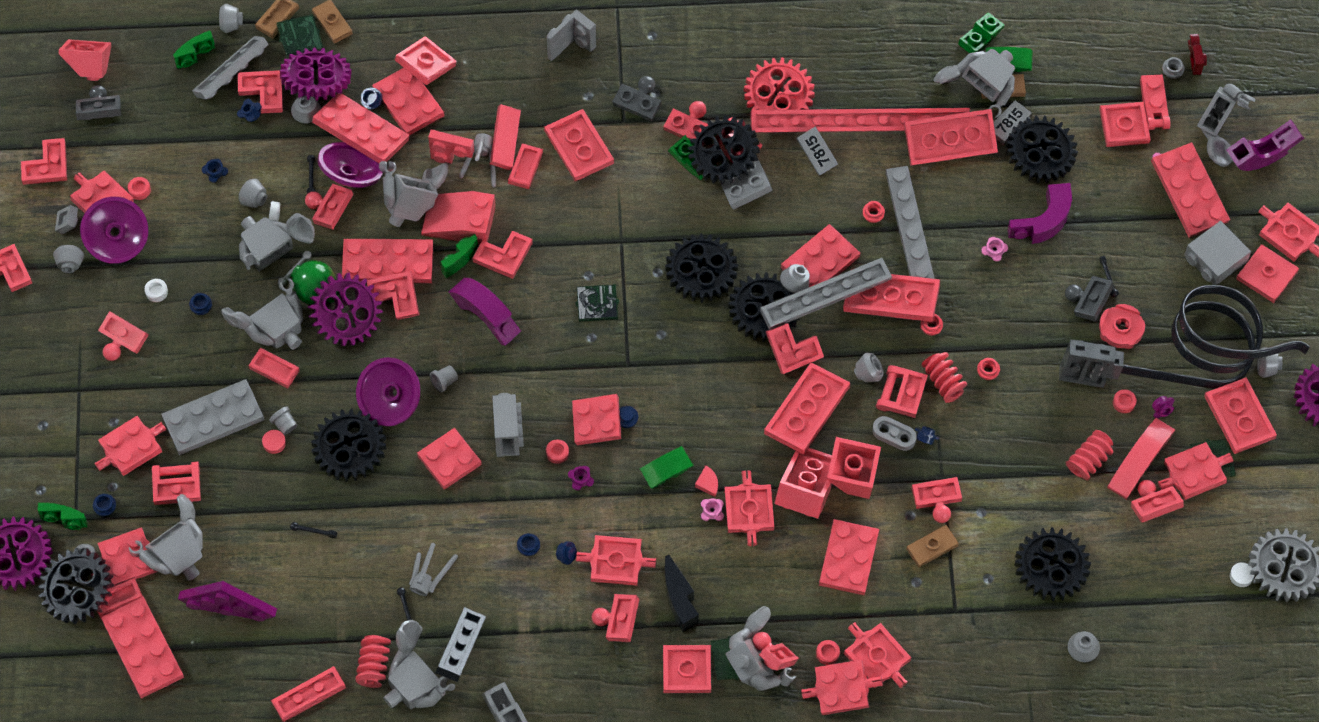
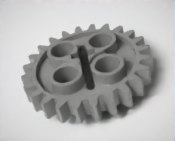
M1285 528L1283 534L1276 529L1274 535L1267 532L1265 538L1260 537L1258 543L1253 545V551L1249 554L1251 560L1248 563V566L1253 567L1250 570V574L1256 575L1253 583H1261L1260 591L1268 589V597L1275 593L1277 601L1281 596H1284L1285 601L1288 602L1292 596L1295 602H1297L1300 595L1306 599L1309 593L1313 594L1316 587H1319V555H1317L1319 547L1312 548L1314 540L1306 542V534L1297 537V530L1290 535L1287 528ZM1289 548H1292L1288 571L1285 574L1284 583H1282L1281 576L1285 568V560L1288 556ZM1273 549L1280 550L1282 554L1275 553ZM1296 556L1303 557L1305 561L1298 560ZM1268 569L1276 571L1277 574H1271ZM1291 576L1297 577L1300 581H1294Z

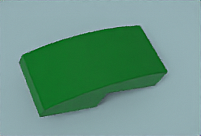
M988 12L975 22L973 29L960 38L958 45L968 53L980 52L1004 28V24Z
M210 30L190 39L173 54L177 69L190 67L198 62L197 54H204L215 49L214 39Z
M986 47V52L990 49H994L999 54L1004 50L1009 51L1013 56V60L1010 62L1015 67L1013 72L1032 71V49Z
M685 135L668 152L687 171L701 180L703 174L697 175L696 169H693L692 162H690L688 157L691 154L688 147L693 145H691L690 140Z
M476 235L461 239L456 244V254H449L440 261L441 271L445 278L459 271L474 256L478 249Z
M683 446L653 460L640 468L650 488L654 489L670 478H676L694 465Z
M38 503V513L41 520L46 522L61 520L64 528L70 530L88 527L85 515L76 509L55 503Z

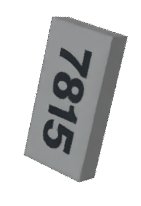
M1015 100L993 122L996 140L1004 145L1008 141L1009 133H1011L1013 127H1017L1019 121L1025 123L1027 117L1031 118L1032 112Z
M816 126L796 138L818 176L838 165Z

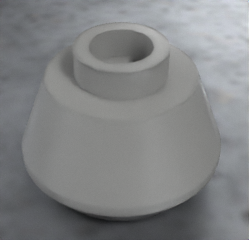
M226 3L222 5L219 12L220 30L224 33L237 30L239 25H243V13L239 12V9Z
M304 95L294 101L291 113L296 121L311 123L313 116L321 109V106L315 98L311 97L307 100Z
M249 179L242 186L238 197L240 204L256 208L265 203L267 200L266 189L258 179Z
M62 245L54 251L53 257L57 267L62 272L73 273L80 267L84 259V253L77 246Z
M794 264L782 271L780 280L786 290L797 293L809 288L810 274L803 265Z
M1275 354L1258 358V375L1266 378L1277 374L1278 370H1282V356Z
M865 353L857 361L854 372L859 380L877 382L882 379L883 368L874 354Z
M1090 632L1075 633L1068 641L1069 654L1079 662H1090L1099 654V641Z

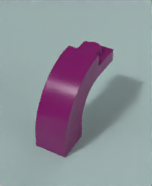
M1290 119L1271 134L1255 141H1249L1243 137L1226 149V151L1239 169L1252 171L1283 158L1289 154V149L1305 138Z
M1070 183L1048 185L1046 192L1048 209L1038 217L1009 220L1008 238L1024 239L1031 236L1032 244H1036L1054 237L1064 227L1068 219L1072 202Z
M463 278L448 292L461 309L469 310L476 314L488 326L501 345L506 346L521 332L511 318L512 313L494 293L478 281L471 278Z

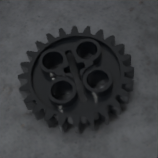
M727 115L724 116L723 121H720L718 116H716L714 123L708 119L707 127L700 124L699 126L702 131H694L696 139H690V143L693 146L688 147L689 153H691L688 157L690 162H692L693 169H696L697 175L703 174L705 181L711 178L712 184H715L717 179H719L721 185L724 184L725 179H728L730 184H732L733 177L740 181L741 173L748 176L747 168H755L752 161H758L759 159L756 154L760 153V149L757 146L760 143L758 138H756L755 130L751 131V125H745L744 119L737 123L736 116H733L731 121H729ZM733 134L731 138H725L726 135ZM715 135H719L725 149L727 150L731 160L733 161V165H730L728 163L723 151L721 150L715 138ZM714 144L713 147L705 149L707 145ZM743 151L741 155L734 156L736 152ZM723 161L720 166H714L717 162Z
M1035 115L1033 121L1027 117L1025 123L1019 121L1017 127L1014 126L1011 133H1009L1007 139L1009 141L1006 144V148H1008L1006 156H1011L1009 164L1016 163L1014 171L1022 170L1021 177L1025 174L1029 175L1028 181L1036 177V181L1039 183L1041 178H1044L1047 184L1051 177L1056 182L1059 176L1064 178L1066 172H1070L1072 165L1075 164V158L1078 154V151L1075 150L1077 143L1072 142L1075 136L1067 135L1070 129L1066 128L1063 130V122L1056 125L1055 118L1049 122L1045 115L1042 120H1039L1037 115ZM1050 156H1055L1058 160H1054ZM1029 158H1033L1037 162H1032Z
M700 233L699 239H696L691 234L690 241L683 237V245L675 243V249H670V256L666 257L665 271L667 272V280H670V287L676 286V294L683 291L684 299L691 295L692 302H694L696 297L700 298L701 303H703L704 297H708L711 302L713 295L720 299L721 291L728 293V286H734V280L737 279L736 271H738V264H735L737 263V256H733V249L727 250V242L720 245L719 237L713 241L711 234L707 239H704L703 234ZM697 252H698V253H701L702 255H700V256H695V255H693V253H697ZM718 262L722 265L714 266L713 263ZM683 270H690L691 272H690V273H683L682 271H683ZM702 280H709V281H711V282H710V283H703V282H701V281H702Z
M765 272L764 278H761L756 273L755 279L747 276V283L740 280V288L735 286L734 294H730L731 302H729L728 309H731L729 317H734L732 324H739L738 332L745 329V337L753 334L754 341L758 336H761L762 341L765 342L767 337L766 331L769 330L760 312V308L775 302V299H782L794 294L783 287L781 280H777V274L769 278L767 272ZM758 292V293H761L762 295H761V296H755V295H753V293ZM747 312H754V313H756V314L751 316V315H748V314H746V313H747ZM800 318L788 322L790 329L791 327L796 328V320H800Z
M341 409L340 416L332 412V420L325 417V426L322 424L317 425L320 432H313L314 438L317 440L311 441L312 447H315L312 449L313 456H316L314 458L316 464L321 463L320 470L327 469V476L335 473L336 480H339L341 475H343L346 482H348L349 476H353L354 480L357 481L358 474L366 478L365 471L369 470L374 473L373 464L380 466L378 458H385L384 452L381 451L387 449L386 443H383L386 441L385 434H382L383 428L382 426L377 427V419L371 421L370 414L363 417L362 410L357 415H354L353 409H350L349 414H345L344 410ZM352 428L360 429L354 434L349 432ZM331 438L339 439L336 443L328 442ZM362 447L370 448L367 452L359 451ZM344 456L349 458L346 462L338 461Z
M1051 527L1050 533H1046L1045 529L1042 528L1040 535L1033 531L1032 539L1026 536L1024 543L1019 544L1018 549L1020 551H1016L1015 555L1017 560H1015L1014 566L1018 567L1015 574L1018 576L1023 575L1019 583L1027 582L1025 590L1028 591L1033 588L1034 597L1038 593H1042V600L1047 595H1050L1051 600L1054 601L1056 595H1058L1063 601L1065 593L1069 597H1073V590L1080 592L1081 585L1086 584L1087 579L1085 577H1089L1090 571L1088 569L1091 566V562L1086 560L1089 559L1090 554L1083 553L1086 545L1078 546L1079 537L1074 540L1071 539L1072 532L1065 536L1063 535L1062 528L1058 533H1055L1053 527ZM1048 546L1052 548L1053 551L1046 552L1045 550H1043V547ZM1070 558L1074 563H1066L1063 559ZM1039 565L1042 570L1036 571L1031 566ZM1058 576L1063 581L1056 582L1052 579V577Z
M76 548L74 554L70 550H66V557L59 553V561L56 562L51 559L52 568H44L48 574L47 576L40 577L45 581V584L38 586L44 591L39 594V597L44 600L42 606L48 608L47 613L53 615L58 621L61 619L66 624L69 621L77 624L78 618L85 623L87 615L94 619V611L96 610L101 613L100 605H108L105 596H112L107 591L108 588L114 587V584L108 581L113 578V575L108 572L111 569L110 566L105 564V559L99 557L94 551L91 553L88 549H84L82 552ZM72 569V573L67 576V572ZM93 573L92 579L87 581L89 575ZM59 581H65V582H67V583H69V584H73V585H75V586H73V588H72V587H70V586L67 585V584H62V583H58V582H59ZM81 584L85 588L94 589V591H87L77 586ZM65 591L64 596L59 599L60 594ZM86 595L85 601L80 604L81 598Z

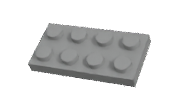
M247 379L161 414L179 455L264 421V416Z

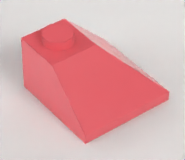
M68 39L59 49V55L80 77H87V80L98 81L107 73L111 42Z

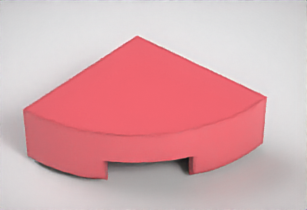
M705 466L695 483V487L716 497L718 492L717 476L711 468Z

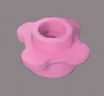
M995 237L989 238L987 245L982 247V254L992 257L993 261L996 262L1000 261L1002 254L1008 251V245Z
M714 498L704 499L701 502V507L703 508L702 520L715 519L721 521L724 518L722 513L723 501Z

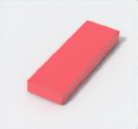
M502 104L499 105L490 165L506 170L513 168L521 110Z
M333 666L271 701L281 720L285 722L344 690L346 685Z

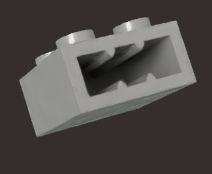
M1219 221L1188 244L1184 256L1190 265L1195 266L1201 272L1202 277L1206 281L1217 285L1247 263L1251 251L1222 221Z
M500 393L497 396H493L497 457L520 455L519 447H524L521 402L516 403V394Z

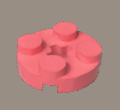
M1118 304L1116 307L1108 308L1103 312L1099 323L1100 337L1111 346L1131 349L1142 339L1145 331V321L1140 316V312L1133 306ZM1121 322H1124L1125 327L1128 329L1120 330L1116 324L1120 325Z

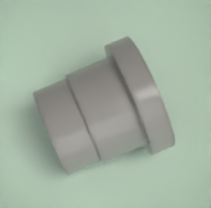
M448 365L439 371H432L430 373V380L437 391L443 392L447 389V386L458 380V376L454 368Z
M287 406L275 412L269 419L284 435L297 427V423L290 414L291 410Z

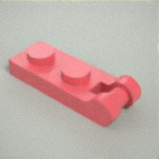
M1142 75L1140 78L1141 92L1149 130L1161 127L1163 130L1170 129V117L1168 115L1163 75Z

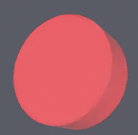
M143 177L133 178L128 183V192L133 199L143 200L151 192L150 184Z
M1120 390L1114 396L1113 406L1120 413H1130L1135 408L1136 396L1129 390Z
M270 430L262 438L263 447L268 453H280L286 446L285 436L278 430Z
M553 440L546 447V456L552 463H563L569 456V447L562 440Z
M825 640L817 646L816 657L820 663L832 665L838 661L840 648L837 643Z

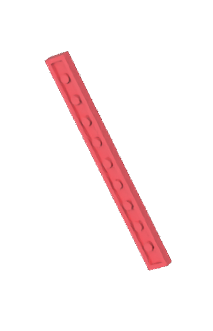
M970 108L751 110V131L755 130L756 133L807 132L815 126L819 132L905 131L904 122L967 113L970 112Z

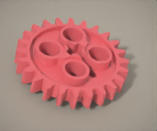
M772 58V64L764 60V67L757 64V72L750 71V77L746 78L747 85L744 86V92H746L744 100H749L747 108L753 107L752 110H809L808 106L813 105V100L811 99L814 98L815 92L812 91L814 90V84L810 83L812 77L806 76L807 69L800 71V63L794 67L792 66V59L786 64L784 63V58H781L780 63H777L775 58ZM775 75H778V76H780L782 79H781V80H774V79H772L771 77H772V76H775ZM792 87H796L799 89V91L792 92L789 89ZM760 92H767L769 95L766 96V97H763V96H760L759 93H760ZM773 99H774V102L772 103V105H771V106H768V104L771 103V101H773ZM780 103H783V104H785L787 107L784 108V109H781V108H778L777 105L780 104Z

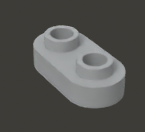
M886 416L877 418L873 423V435L878 440L903 451L910 450L915 446L917 435L911 427ZM885 428L888 432L882 433L880 429ZM906 438L908 442H902L901 439Z

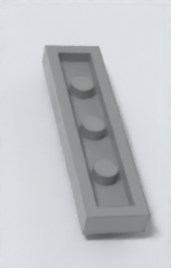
M254 36L193 89L194 95L201 99H210L215 96L217 89L222 85L228 84L233 79V75L244 70L250 60L264 52V48L269 45L264 37Z

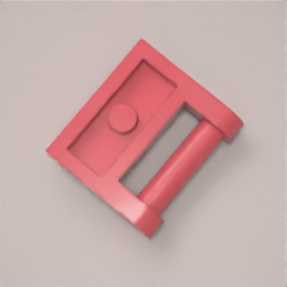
M888 366L886 372L888 376L881 399H878L876 408L881 411H891L916 418L928 375L898 366ZM896 378H903L896 402L890 401Z
M199 461L191 462L190 465L152 466L154 505L178 503L177 497L180 494H184L191 502L201 501ZM192 474V477L161 479V476Z

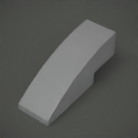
M505 682L481 694L497 722H527Z

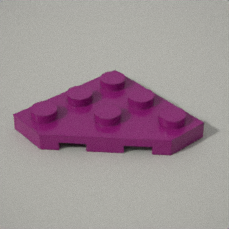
M224 581L182 590L178 597L179 601L185 603L186 607L193 610H206L227 616L233 615L250 618L256 621L273 618L277 612V608Z

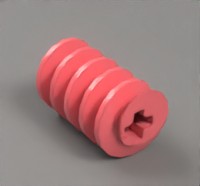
M944 352L929 356L922 362L921 366L930 375V380L935 382L934 386L939 389V394L944 397V401L950 403L962 396L967 382L962 381L959 383L963 376L961 374L954 376L958 368H949L953 361L951 359L945 361L949 354Z
M1095 430L1092 436H1089L1086 442L1082 443L1081 447L1075 451V454L1070 456L1069 461H1066V466L1076 476L1089 480V473L1095 474V467L1100 468L1102 466L1101 461H1107V455L1113 454V449L1111 448L1113 446L1112 439L1106 433Z
M367 635L362 639V648L359 651L361 657L358 659L359 666L357 667L358 675L355 678L359 685L370 688H380L382 686L379 681L386 680V675L380 672L387 671V666L381 663L389 661L388 657L383 656V654L390 653V649L384 647L391 644L390 639L378 635Z

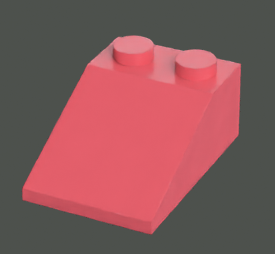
M476 191L438 194L434 207L426 212L421 235L453 241H460L465 237L476 235L478 245L481 244L482 240L488 242L496 208L495 195Z
M808 448L804 455L795 451L780 481L775 504L818 519L833 485L827 480L832 455L812 448Z

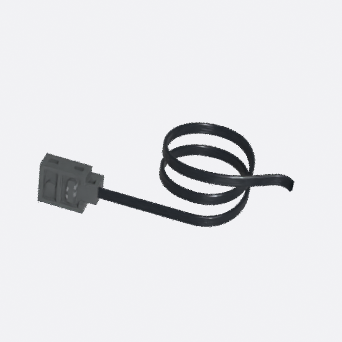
M1204 285L1191 290L1184 297L1179 312L1172 324L1171 335L1173 343L1181 356L1194 366L1214 373H1234L1244 369L1237 376L1227 380H1211L1123 365L1124 352L1115 351V347L1088 343L1081 340H1070L1060 364L1059 380L1104 388L1106 378L1118 380L1120 373L1216 389L1243 379L1256 358L1267 357L1288 350H1299L1306 354L1310 346L1302 341H1290L1260 349L1263 339V324L1253 302L1235 289L1220 285ZM1202 294H1218L1236 300L1248 310L1253 318L1257 334L1256 346L1249 323L1232 307L1213 301H1197L1187 305L1186 303L1193 297ZM1194 310H1212L1229 316L1242 328L1247 338L1249 350L1228 349L1206 342L1191 329L1185 314ZM1178 320L1185 336L1201 350L1220 357L1245 360L1236 364L1223 365L1197 357L1181 341L1178 333Z

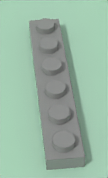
M908 166L886 169V178L909 276L935 279Z
M879 258L760 308V312L770 330L891 280L892 276L883 258Z

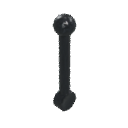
M314 155L307 156V161L309 162V188L307 189V194L316 192L313 188V163L316 159Z
M1100 256V263L1104 268L1107 280L1112 281L1106 257ZM1115 287L1110 294L1111 297L1115 298L1119 295V291Z
M297 522L290 524V529L293 531L302 530L327 535L330 538H336L338 534L333 530L326 531L301 526Z
M400 587L397 589V595L401 598L407 621L412 620L405 598L406 590Z

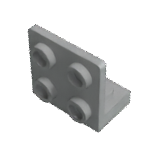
M577 9L571 15H566L562 23L557 28L551 29L547 34L548 59L550 61L554 60L574 40L579 47L592 52L596 48V24Z

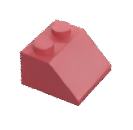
M836 437L827 480L848 495L870 499L881 447Z

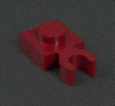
M1190 34L1188 47L1190 50L1189 57L1192 75H1201L1203 66L1207 65L1206 53L1202 52L1199 34Z

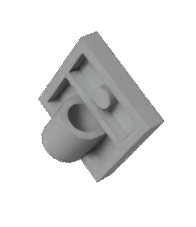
M759 160L752 161L754 169L747 168L748 176L741 173L740 181L733 177L732 184H730L728 179H725L724 184L721 185L733 210L773 191Z

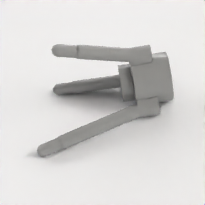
M480 133L475 136V161H479L480 156L484 157L487 154L491 158L493 139L490 135ZM466 158L459 174L460 179L463 178L472 158ZM490 165L491 182L494 188L496 187L495 166Z
M431 543L419 573L421 553L416 555L409 589L421 596H427L428 592L433 593L436 585L453 565L458 555H453L432 582V577L426 574L435 548V543Z

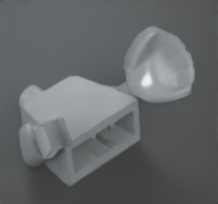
M990 49L987 52L969 53L958 65L947 66L941 69L933 81L943 84L963 77L990 101H997L995 105L988 108L998 109V114L995 117L997 118L1001 115L1002 105L1007 103L1014 92L1015 77L1012 73L1015 67L1010 63L1013 60V56L1007 50L999 54L994 49Z
M1226 84L1224 88L1219 87L1197 124L1208 139L1207 152L1214 163L1223 167L1228 166L1234 161L1226 151L1231 145L1219 137L1218 132L1236 102L1239 106L1248 110L1251 109L1248 107L1249 102H1255V98L1244 94L1233 84Z
M389 161V168L387 169V162H380L379 169L385 173V177H383L384 203L391 213L389 222L392 225L400 227L404 219L418 221L425 212L434 207L435 199L438 196L437 189L447 178V163L438 165L433 169H426L421 180L395 174L392 177V173L397 168L396 164Z
M300 213L292 215L286 224L275 220L271 221L266 217L256 223L251 216L246 217L241 222V226L245 231L241 233L242 241L239 244L240 260L245 264L247 270H250V266L254 264L260 272L293 249L291 237L311 244L315 237L314 226L310 219H307Z
M287 278L290 284L288 289H285L282 282H279L280 290L285 291L286 295L282 293L250 317L242 312H234L229 307L221 310L224 319L231 326L244 329L256 343L267 346L272 345L274 348H279L286 343L292 350L299 347L302 343V340L297 336L302 331L300 325L303 321L302 305L296 292L292 291L294 283L290 278Z
M180 494L177 497L180 508V522L146 545L145 548L147 550L143 549L140 541H135L140 549L133 551L129 547V551L132 556H139V559L149 568L164 575L172 574L176 576L183 572L189 581L199 575V571L194 563L202 558L203 533L194 521L195 508L193 503L184 494Z
M766 606L753 612L748 617L744 629L731 636L729 639L730 651L726 653L740 680L759 691L777 687L780 684L788 686L796 678V676L789 677L787 675L792 670L789 667L785 668L779 676L775 675L773 670L764 664V659L759 656L761 651L753 644V636L765 626L771 616L770 609Z
M414 620L402 622L396 633V644L399 650L392 661L388 673V682L392 691L383 697L390 708L395 707L401 701L409 709L432 707L446 694L445 691H453L455 689V684L450 683L446 686L449 678L442 676L438 679L416 652L412 651L422 632V626Z

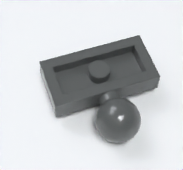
M650 76L641 77L638 81L639 91L621 84L612 101L613 105L652 122L662 104L661 100L647 94L655 88L654 79Z
M95 85L90 89V98L76 100L77 120L121 116L120 95L107 96L106 89L101 85Z
M1092 276L1085 291L1075 284L1068 286L1065 290L1066 298L1071 302H1078L1074 310L1075 316L1096 321L1114 288V283L1111 280Z

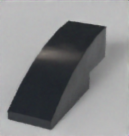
M667 555L665 556L666 594L674 618L681 631L684 632L699 623V614L691 604V601L694 600V590L671 556Z

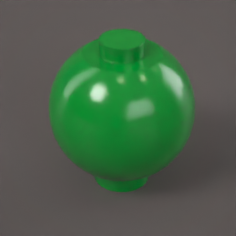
M316 260L307 261L301 266L297 265L291 273L294 283L293 292H296L298 299L303 303L315 305V302L310 299L312 296H318L314 289H323L320 282L324 281L329 284L327 277L332 276L336 280V275L332 268L324 262ZM328 298L326 300L331 304L334 302V300L331 298Z

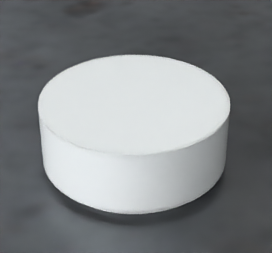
M271 202L269 214L271 221L279 220L280 202Z
M161 279L148 281L145 285L146 297L152 302L163 301L168 295L166 283Z
M1246 563L1235 564L1230 572L1231 582L1238 587L1249 586L1254 578V575L1250 574L1252 567Z

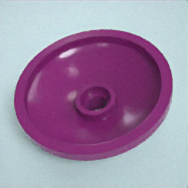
M345 142L328 144L320 150L318 155V165L323 173L332 181L343 186L352 188L368 187L376 184L383 174L379 169V163Z
M106 197L96 201L85 212L80 227L82 242L87 251L96 259L111 264L124 263L136 257L144 248L148 238V222L143 211L134 202L122 197ZM117 228L119 230V234L117 236H113L111 234L112 229Z
M387 357L373 361L363 370L356 386L358 406L364 416L367 414L371 415V421L377 419L378 425L395 426L403 423L414 413L420 400V383L415 371L406 362L396 358ZM394 389L397 390V395L395 397L393 396Z

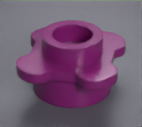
M1166 396L1157 398L1152 404V408L1155 411L1153 416L1159 419L1161 416L1166 417L1174 411L1173 403L1175 400L1172 397L1167 398Z
M579 466L568 472V477L572 480V488L574 490H580L581 487H590L594 484V479L590 477V468L588 466Z

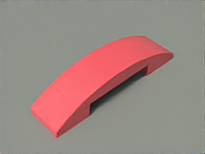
M1155 418L1126 456L1107 488L1127 500L1152 461L1172 437L1175 429Z

